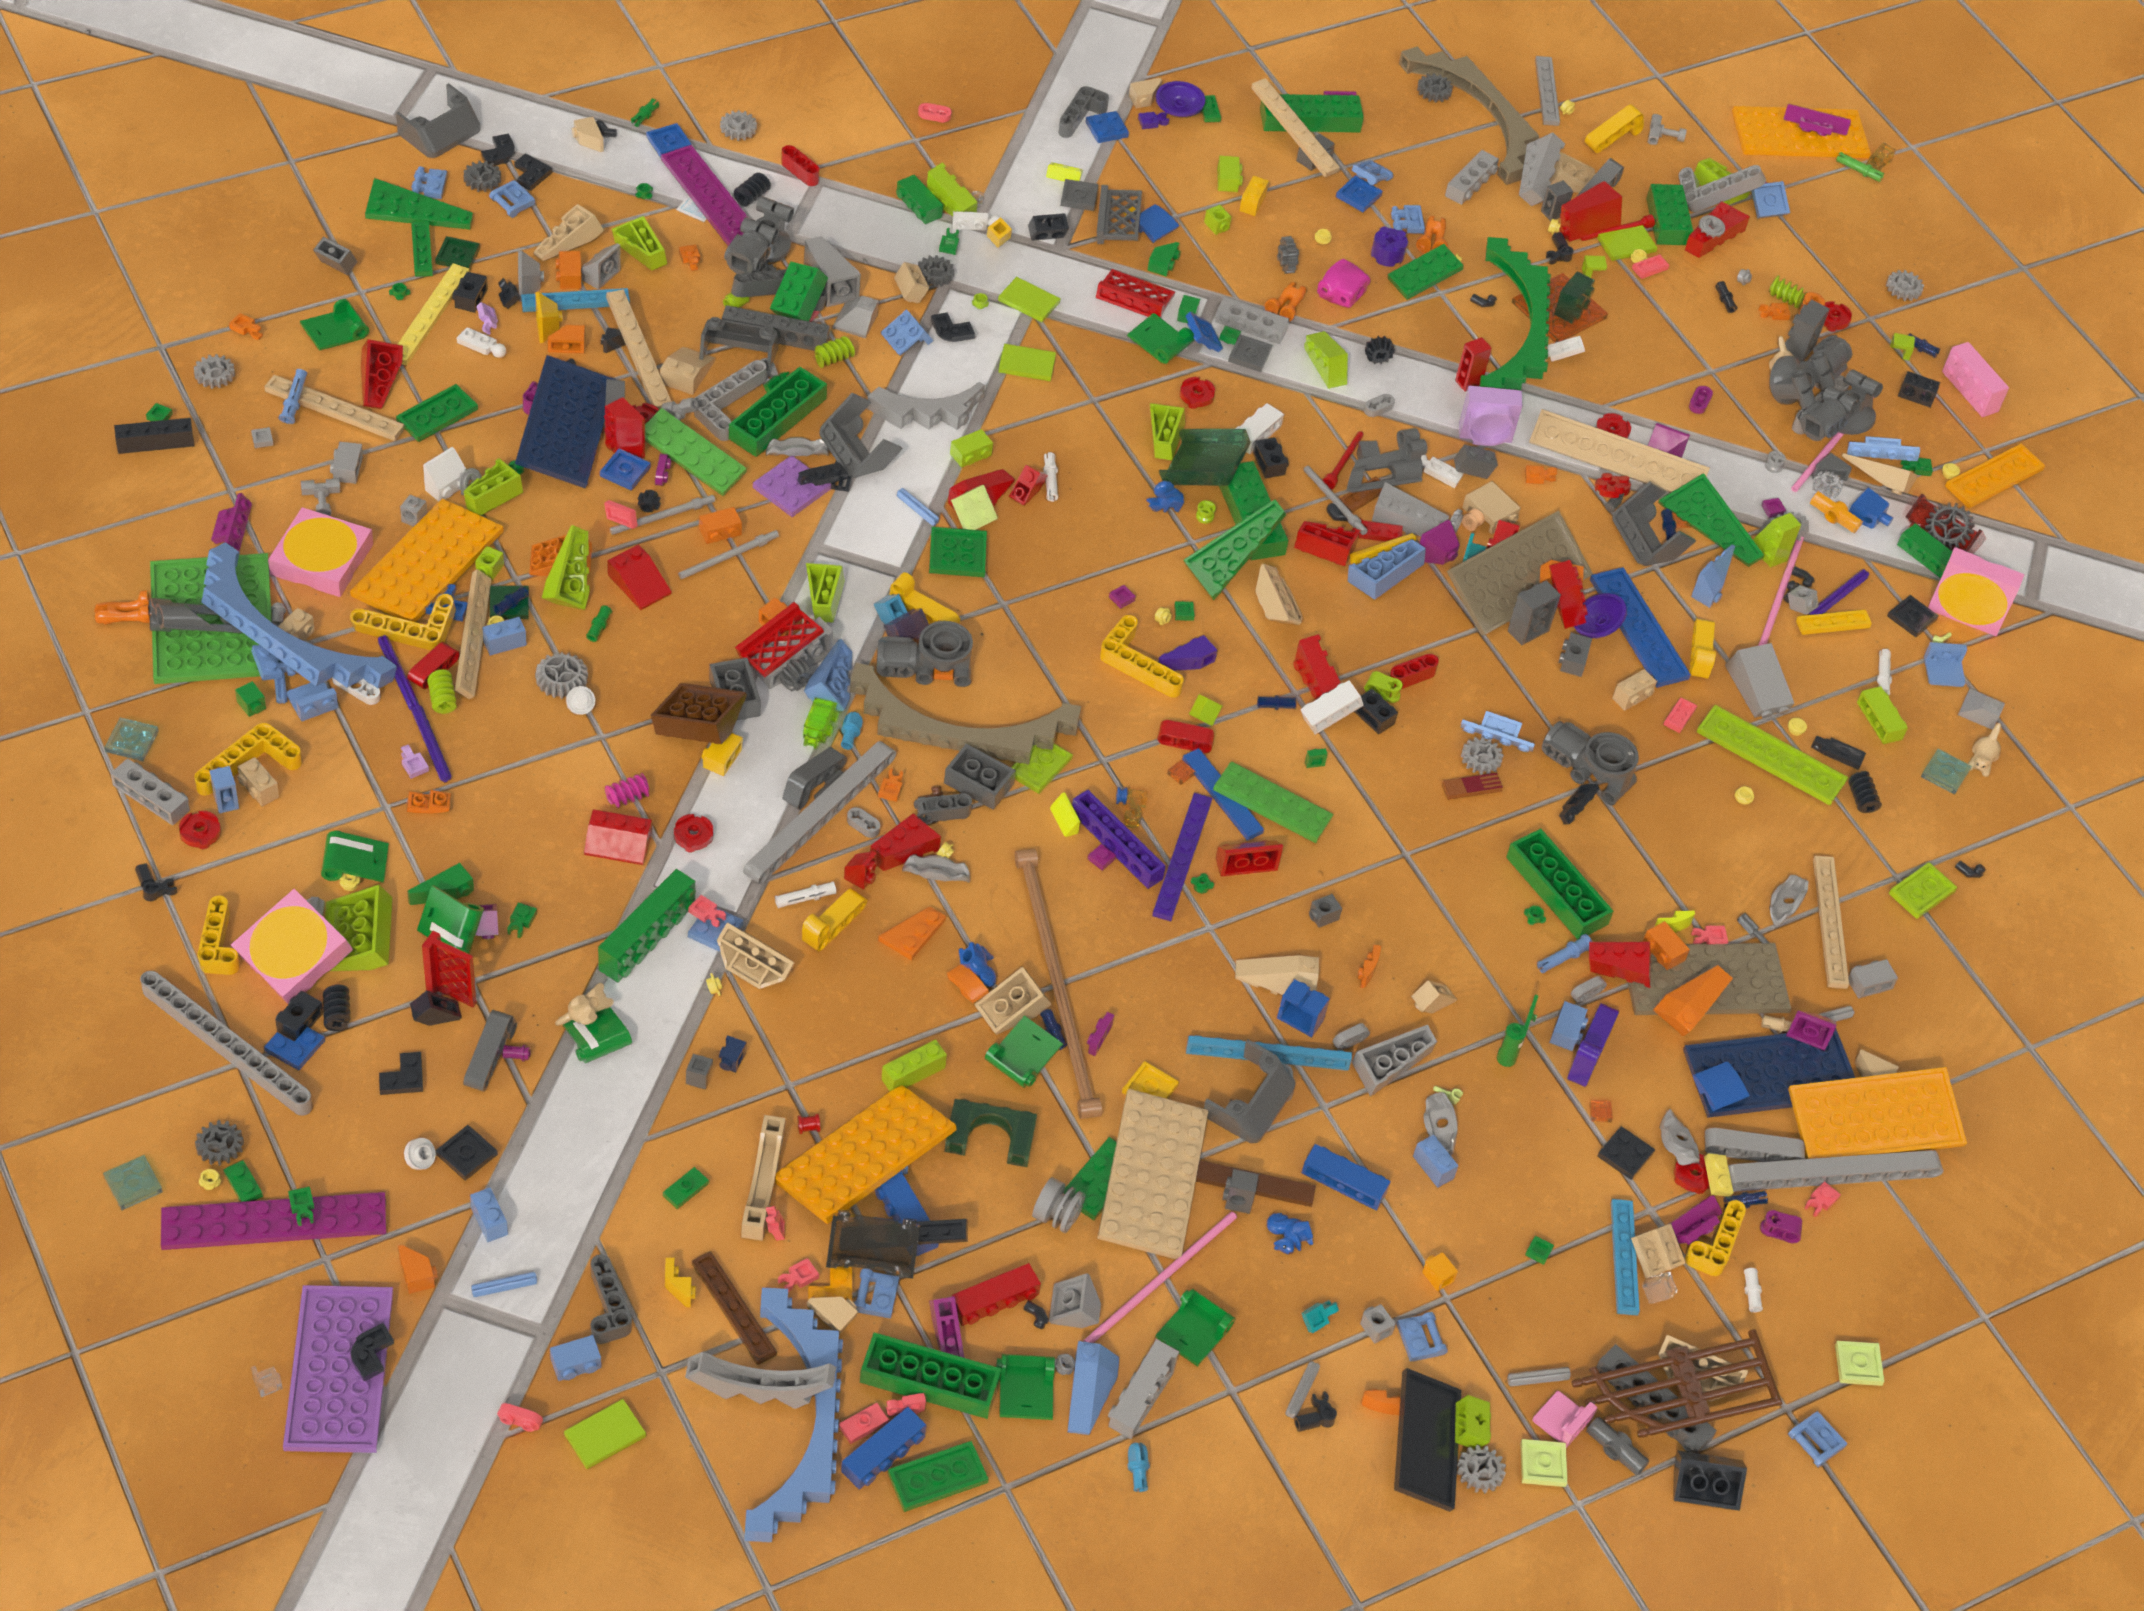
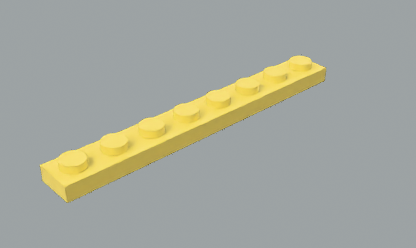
M452 264L397 344L403 346V365L407 366L453 299L454 290L458 289L460 279L464 278L466 272H469V268Z

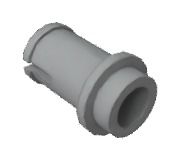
M277 602L271 606L272 623L279 626L283 622L286 608L284 604Z

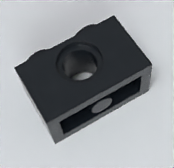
M466 272L464 278L460 279L458 289H455L452 298L455 300V308L476 313L477 305L481 303L488 290L487 276Z
M300 991L297 996L291 998L288 1006L277 1014L275 1019L277 1032L295 1041L307 1027L311 1028L323 1015L322 1002Z

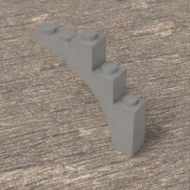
M978 382L970 389L959 394L937 399L904 397L878 387L868 396L871 404L867 409L900 429L906 424H910L912 420L930 429L941 420L958 430L962 425L967 424L969 420L968 414L973 407L984 399L985 385Z
M703 1351L689 1357L685 1378L724 1399L741 1393L759 1404L776 1398L796 1409L810 1403L812 1395L833 1387L836 1366L829 1363L805 1370H764L734 1364Z

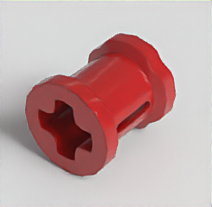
M819 1113L809 1117L797 1116L799 1134H803L806 1131H821Z

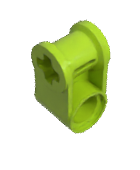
M1374 671L1370 675L1364 690L1367 692L1373 689L1385 701L1396 703L1400 700L1401 695L1399 691L1402 689V682L1399 679Z

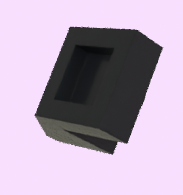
M607 327L606 333L602 334L601 337L604 353L626 345L620 329Z

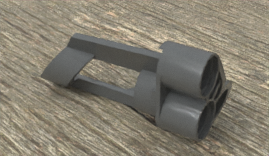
M1412 428L1397 432L1399 450L1356 460L1346 490L1354 493L1383 488L1385 482L1392 486L1422 482L1423 467L1421 456L1427 453V443L1424 439H1420L1418 429ZM1388 468L1392 473L1391 479L1361 484L1365 471Z
M150 598L149 600L150 631L171 632L173 629L243 633L221 616L220 619L224 625L209 624L197 614L218 615L206 605L172 603L171 599Z

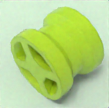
M1201 501L1198 504L1196 518L1201 523H1211L1214 520L1216 506L1211 501Z

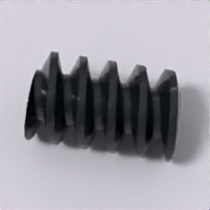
M754 173L748 180H745L744 183L735 188L734 198L741 206L747 207L748 204H752L758 197H761L762 194L771 189L770 180L762 173Z
M1867 771L1853 774L1848 781L1857 809L1861 813H1873L1882 807L1873 778L1869 776L1870 774Z
M332 985L323 991L324 1027L327 1030L335 1032L346 1030L348 1027L347 1023L351 1020L349 1015L350 991L345 985Z

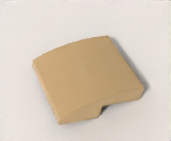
M1671 1223L1631 1238L1645 1278L1686 1264Z

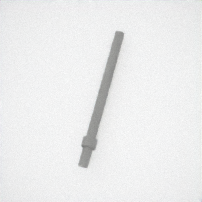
M1310 466L1304 467V472L1345 515L1348 523L1353 528L1359 529L1362 535L1366 534L1368 530L1361 523V519L1343 504Z
M710 495L701 499L699 497L692 499L691 502L637 519V524L642 526L691 509H700L703 505L715 502V497ZM622 524L609 528L611 535L632 529Z
M775 530L766 535L756 536L750 542L679 572V578L682 580L752 548L764 546L768 541L779 537V534Z

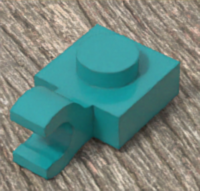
M1330 1300L1323 1304L1316 1303L1303 1311L1301 1314L1308 1332L1314 1333L1329 1324L1328 1316L1338 1312L1339 1308L1336 1302L1331 1304Z

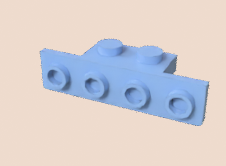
M1866 436L1865 443L1849 442L1847 454L1856 457L1918 461L1920 447L1901 446V439Z
M1486 711L1481 725L1466 720L1461 722V728H1464L1463 730L1467 733L1474 734L1476 732L1482 734L1481 736L1485 739H1496L1505 746L1514 745L1520 751L1533 752L1534 743L1517 738L1522 726L1521 722Z

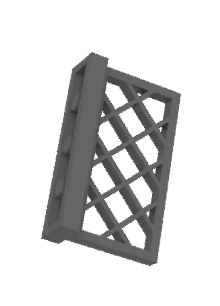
M1101 185L1097 244H1104V240L1138 241L1142 190H1108V185ZM1111 196H1120V198L1115 200ZM1138 196V198H1136L1133 201L1129 197ZM1124 200L1128 203L1125 206L1120 204ZM1115 206L1118 207L1119 209L1115 212L1111 210V208ZM1133 206L1136 210L1130 212L1128 209ZM1123 212L1126 213L1127 215L1123 218L1119 216V214ZM1115 217L1118 221L1112 223L1110 220ZM1131 218L1134 219L1135 221L1131 224L1127 222V220ZM1124 224L1126 227L1120 229L1118 226ZM1113 229L1117 231L1115 234H1108ZM1132 230L1135 234H1127L1126 232Z

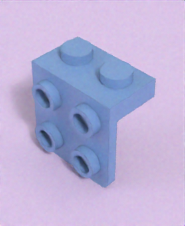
M1930 642L1924 655L1929 684L1963 687L1965 685L1962 661L1967 652L1966 645Z
M325 682L318 686L308 683L287 691V698L301 722L338 708L337 693L334 688L328 689Z

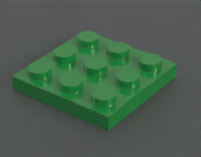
M932 527L929 573L985 578L987 531Z

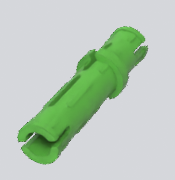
M1843 152L1839 153L1840 156L1837 157L1836 162L1862 173L1864 177L1868 176L1878 182H1881L1884 172L1872 168V165H1866Z

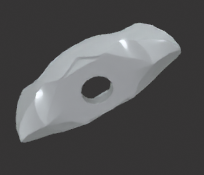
M790 437L783 441H778L774 438L767 446L766 456L783 454L787 456H809L811 454L829 456V451L822 439L810 441L803 437Z
M913 854L906 860L902 868V872H911L923 878L944 882L966 881L970 883V872L965 863H955L949 858L929 855L919 857Z
M1790 875L1783 884L1776 888L1770 904V914L1775 927L1781 925L1800 907L1808 891V880L1796 875ZM1788 898H1792L1795 900L1791 904H1787L1784 902V900Z
M1438 1092L1426 1098V1110L1423 1117L1424 1124L1429 1136L1435 1135L1451 1156L1457 1139V1118L1454 1107L1446 1094ZM1440 1119H1446L1448 1124L1444 1128L1437 1127V1122Z
M1670 1109L1663 1117L1659 1126L1665 1148L1676 1156L1680 1165L1699 1163L1700 1157L1697 1144L1694 1142L1689 1130L1677 1119ZM1677 1135L1683 1136L1684 1141L1680 1140Z

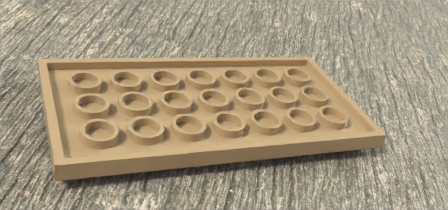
M1131 1089L1127 1090L1097 1239L1172 1259L1182 1257L1208 1116L1206 1109Z

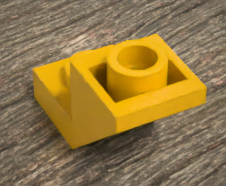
M666 1258L665 1288L685 1307H691V1299H695L696 1286H691V1277H678L679 1266H675V1258Z

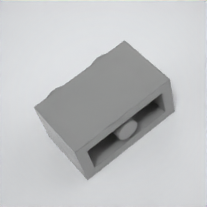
M339 442L338 449L334 450L335 461L331 462L330 473L333 474V479L339 478V482L356 484L363 459L362 444Z
M1886 959L1882 961L1876 960L1864 966H1855L1851 970L1848 979L1850 986L1859 999L1893 989L1898 977Z

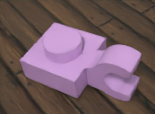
M481 302L477 305L478 316L484 322L482 326L483 332L490 335V328H497V316L494 308Z
M409 745L401 747L403 751L401 753L403 757L402 765L411 779L429 772V766L420 752L414 755Z

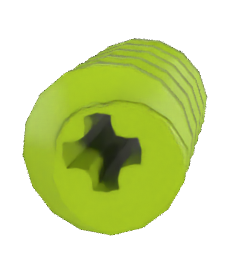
M1778 275L1770 286V295L1775 296L1777 294L1776 298L1778 300L1782 298L1784 303L1788 301L1790 306L1794 304L1796 309L1799 308L1804 300V288L1802 287L1798 291L1797 284L1792 288L1791 281L1786 285V279L1784 278L1780 282V276Z
M843 336L840 339L837 338L834 341L816 346L814 352L818 366L823 368L824 363L829 366L831 362L835 364L837 360L842 361L843 357L844 359H848L849 355L854 357L855 349L850 339Z
M437 670L431 673L427 680L433 710L440 714L454 711L457 705L451 672L448 670Z

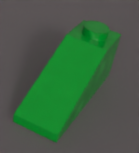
M458 863L407 891L408 903L410 905L425 904L430 888L433 885L458 900L474 891L473 878L461 863Z

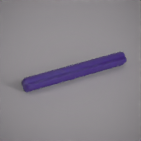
M1865 569L1860 570L1821 601L1819 606L1808 615L1824 614L1868 579L1869 572Z
M380 636L378 638L380 648L385 658L397 666L394 678L408 708L411 710L419 702L388 636Z
M417 704L411 708L412 714L439 779L446 783L448 780H451L450 771L424 709Z

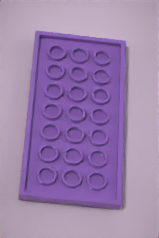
M303 1285L283 1442L284 1451L377 1453L388 1347L375 1353L384 1367V1372L364 1382L352 1363L350 1353L356 1337L381 1323L385 1324L388 1331L390 1330L393 1287Z

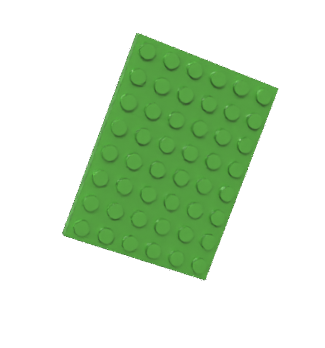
M268 553L239 555L237 567L235 568L239 585L250 603L272 623ZM208 557L150 561L151 598L171 599L172 603L204 605L201 601L204 587H206L204 580L206 570L209 568L206 565ZM197 614L209 624L224 625L219 615ZM173 629L171 632L152 631L154 684L259 677L260 673L251 651L253 645L259 644L244 633Z

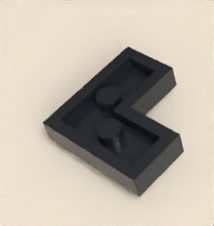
M526 153L514 162L515 168L524 172L517 178V183L529 191H532L552 174L550 166Z
M421 1052L400 1053V1071L379 1073L380 1095L423 1092Z

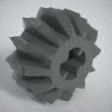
M793 659L791 663H787V666L783 667V671L779 674V680L791 692L798 691L808 683L812 676V669L805 661Z

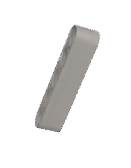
M1709 1128L1705 1131V1152L1707 1154L1726 1155V1157L1759 1162L1805 1159V1145L1800 1139L1721 1128Z

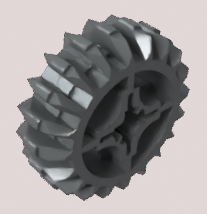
M1948 502V507L1940 504V510L1935 507V513H1929L1931 518L1926 519L1928 525H1925V529L1929 530L1928 533L1944 546H1948L1950 550H1952L1953 545L1959 549V543L1965 546L1966 542L1964 539L1970 541L1971 537L1968 534H1974V530L1970 529L1975 527V523H1972L1974 520L1973 516H1969V510L1964 512L1965 506H1961L1958 509V503H1955L1954 507H1951V502ZM1946 514H1950L1947 519L1938 520L1940 517ZM1956 515L1963 519L1965 527L1956 522ZM1952 521L1954 528L1951 527V529L1947 531V525L1949 523L1951 524ZM1935 526L1944 530V537L1937 534ZM1952 534H1960L1958 537L1950 539Z

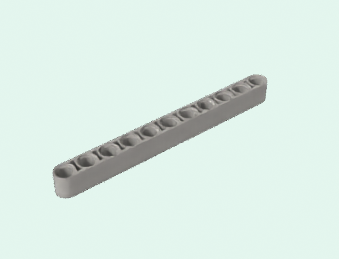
M882 741L874 744L745 865L743 873L758 884L765 882L886 769L895 759L897 752Z
M146 971L141 975L140 981L143 994L294 1113L303 1116L311 1112L312 1100L308 1089L157 972Z
M1932 1150L1743 1163L1728 1166L1733 1192L1820 1186L1824 1181L1829 1185L1933 1178L1941 1175L1944 1171L1937 1151Z

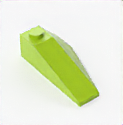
M574 525L570 526L546 579L542 599L558 605L585 610L590 592L589 585H587V574H589V567H587V556L589 555L588 531Z

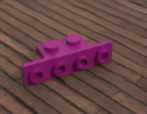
M1793 104L1787 105L1784 120L1799 123V127L1802 128L1801 130L1806 132L1813 130L1822 136L1831 135L1832 132L1847 135L1851 119Z
M243 493L237 495L234 507L219 511L211 538L215 544L226 542L238 552L240 551L252 503Z
M1715 1196L1707 1197L1670 1222L1678 1244L1687 1243V1245H1691L1692 1242L1699 1240V1236L1712 1232L1714 1230L1713 1227L1720 1223L1718 1216L1722 1214V1210Z

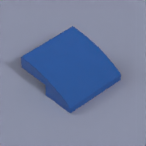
M1156 204L1140 213L1139 232H1145L1152 243H1155L1179 227V224L1172 216Z
M1728 1061L1692 1075L1700 1094L1705 1093L1712 1111L1750 1096L1741 1078Z

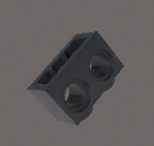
M1065 213L1033 216L1028 224L1031 241L1064 238L1069 229Z
M1907 371L1898 397L1931 408L1941 382Z
M1276 438L1255 441L1253 455L1264 478L1285 475L1289 462L1288 458L1284 456L1282 446L1278 444Z
M1371 689L1361 695L1364 706L1354 712L1378 735L1395 725L1398 712L1380 694Z

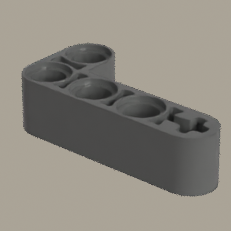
M1081 87L1060 118L1059 135L1063 138L1071 137L1088 111L1097 114L1106 113L1109 95L1092 87Z
M1609 158L1577 196L1603 181L1611 187L1616 186L1622 177L1624 167L1614 159Z
M832 747L827 748L790 774L782 799L798 810H801L806 805L811 790L826 781L837 770H842L847 762V757Z
M496 1010L490 1012L463 1081L464 1086L483 1092L486 1091L506 1040H511L515 1034L517 1022L514 1016Z
M603 1254L596 1255L591 1260V1277L606 1314L595 1317L591 1321L590 1326L591 1335L594 1336L595 1342L597 1344H604L628 1336L632 1331V1316L610 1259ZM610 1285V1286H612V1287H610V1288H605L604 1286ZM614 1303L619 1304L618 1306H611ZM625 1322L626 1324L620 1325L618 1323ZM600 1328L605 1329L604 1331H597Z

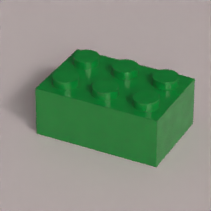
M791 261L769 309L778 316L809 321L828 277L818 268Z

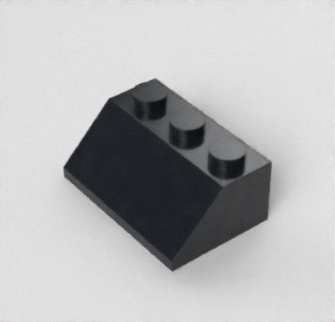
M1677 1450L1673 1475V1500L1740 1511L1747 1467L1743 1460Z

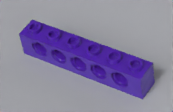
M1089 790L1073 798L1072 806L1080 822L1106 848L1113 852L1116 858L1147 889L1163 880L1166 865Z

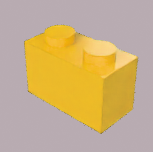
M1253 175L1242 195L1239 211L1256 216L1266 197L1268 180Z
M731 733L722 744L711 743L709 748H705L702 753L703 768L725 776L742 751L743 737Z

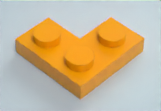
M830 1267V1286H808V1300L821 1297H843L845 1300L850 1299L852 1301V1267Z

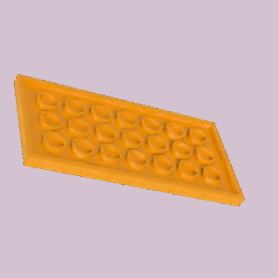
M1733 106L1732 114L1744 155L1840 156L1839 153L1843 152L1852 158L1870 157L1871 152L1858 110L1809 108L1851 119L1847 135L1832 132L1831 135L1822 136L1813 130L1811 132L1801 130L1802 128L1799 127V123L1784 120L1787 108Z
M442 498L350 590L351 597L393 617L417 622L426 612V608L431 603L433 605L436 602L437 596L443 594L448 589V585L453 584L476 561L485 547H489L504 532L503 526Z
M1946 1067L1792 1085L1788 1088L1800 1138L1805 1145L1806 1159L1929 1151L1962 1147L1967 1144Z
M901 1085L891 1090L776 1172L774 1183L826 1224H829L957 1130L956 1124Z

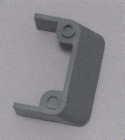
M449 83L446 84L447 106L451 109L437 118L429 121L419 116L409 120L400 112L396 113L398 135L429 158H436L480 132V122L468 98Z
M712 317L707 320L701 334L699 359L703 360L710 342L768 352L766 371L770 372L779 347L777 331L770 326L762 327Z
M851 393L822 424L819 434L836 461L840 462L847 471L848 476L857 478L885 469L903 448L883 439L870 454L868 453L857 434L863 428V420L860 414L871 404V401L854 393Z
M1651 481L1622 504L1613 513L1612 517L1615 526L1636 562L1642 566L1673 561L1696 542L1694 538L1678 531L1661 545L1649 522L1655 518L1657 513L1653 503L1662 497L1666 490Z
M1247 1039L1243 1057L1258 1065L1263 1072L1268 1074L1249 1104L1241 1100H1233L1229 1102L1226 1108H1223L1206 1099L1204 1109L1208 1111V1120L1249 1143H1258L1262 1140L1294 1092L1295 1080L1275 1054Z

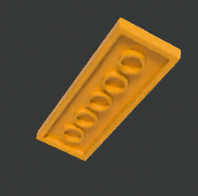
M2021 443L1946 482L1945 487L1967 508H1971L2043 471L2045 465Z

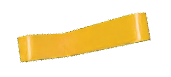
M442 594L436 599L427 625L359 608L351 612L350 620L354 630L375 637L386 635L391 641L431 651L440 642H445L456 613V607L451 595ZM358 619H364L361 622H356ZM438 621H444L441 624H436ZM379 623L382 624V625L379 626V627H375L376 624H379ZM396 628H400L399 631H393ZM413 633H419L417 636H411ZM434 637L437 638V639L434 640V641H430L431 638H434Z
M1132 615L1122 617L1103 640L1100 659L1169 697L1175 698L1180 696L1184 681L1183 676L1128 647L1136 635L1138 620Z
M260 723L195 773L194 778L197 792L204 796L213 793L210 770L230 766L232 775L235 776L238 773V766L254 757L258 758L264 752L285 768L297 770L302 765L301 750L298 745L271 725Z

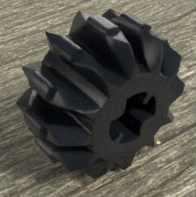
M1377 336V338H1371V341L1366 342L1365 355L1369 362H1373L1374 365L1378 362L1382 365V362H1388L1389 359L1393 358L1395 348L1390 338L1387 339L1386 336L1380 338Z

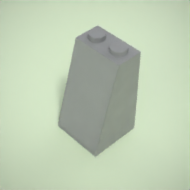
M822 236L806 239L804 265L818 268L828 277L824 287L827 291L825 306L831 307L843 304L859 297L860 272Z
M1772 643L1738 650L1726 663V669L1754 718L1761 716L1762 718H1767L1774 713L1781 715L1790 711L1789 709L1794 705V700Z

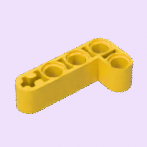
M1629 104L1589 133L1584 142L1595 153H1599L1627 132L1636 136L1644 128V114L1634 105Z
M906 572L901 573L890 585L889 595L899 594L909 616L927 626L938 621L960 623V618L955 612L914 590L915 581L910 574Z
M1699 618L1695 620L1689 668L1691 676L1708 679L1716 657V651L1713 650L1714 621Z
M852 888L848 889L820 917L811 914L806 918L802 927V941L818 952L823 950L864 910L868 900Z
M220 895L212 897L209 901L198 949V960L200 969L204 973L233 975L239 971L240 964L237 951L233 948L223 947L230 911L228 900Z
M1732 1200L1728 1203L1712 1246L1700 1241L1691 1243L1685 1255V1262L1688 1266L1711 1276L1722 1274L1746 1212L1745 1205L1742 1202Z

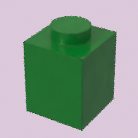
M1183 295L1177 321L1188 323L1185 316L1189 312L1197 315L1200 299Z
M253 681L235 689L237 703L248 717L266 709L265 696Z

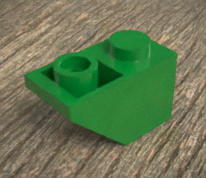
M1174 242L1155 247L1149 257L1147 271L1167 277L1169 271L1174 269L1175 260H1178L1180 257V243Z

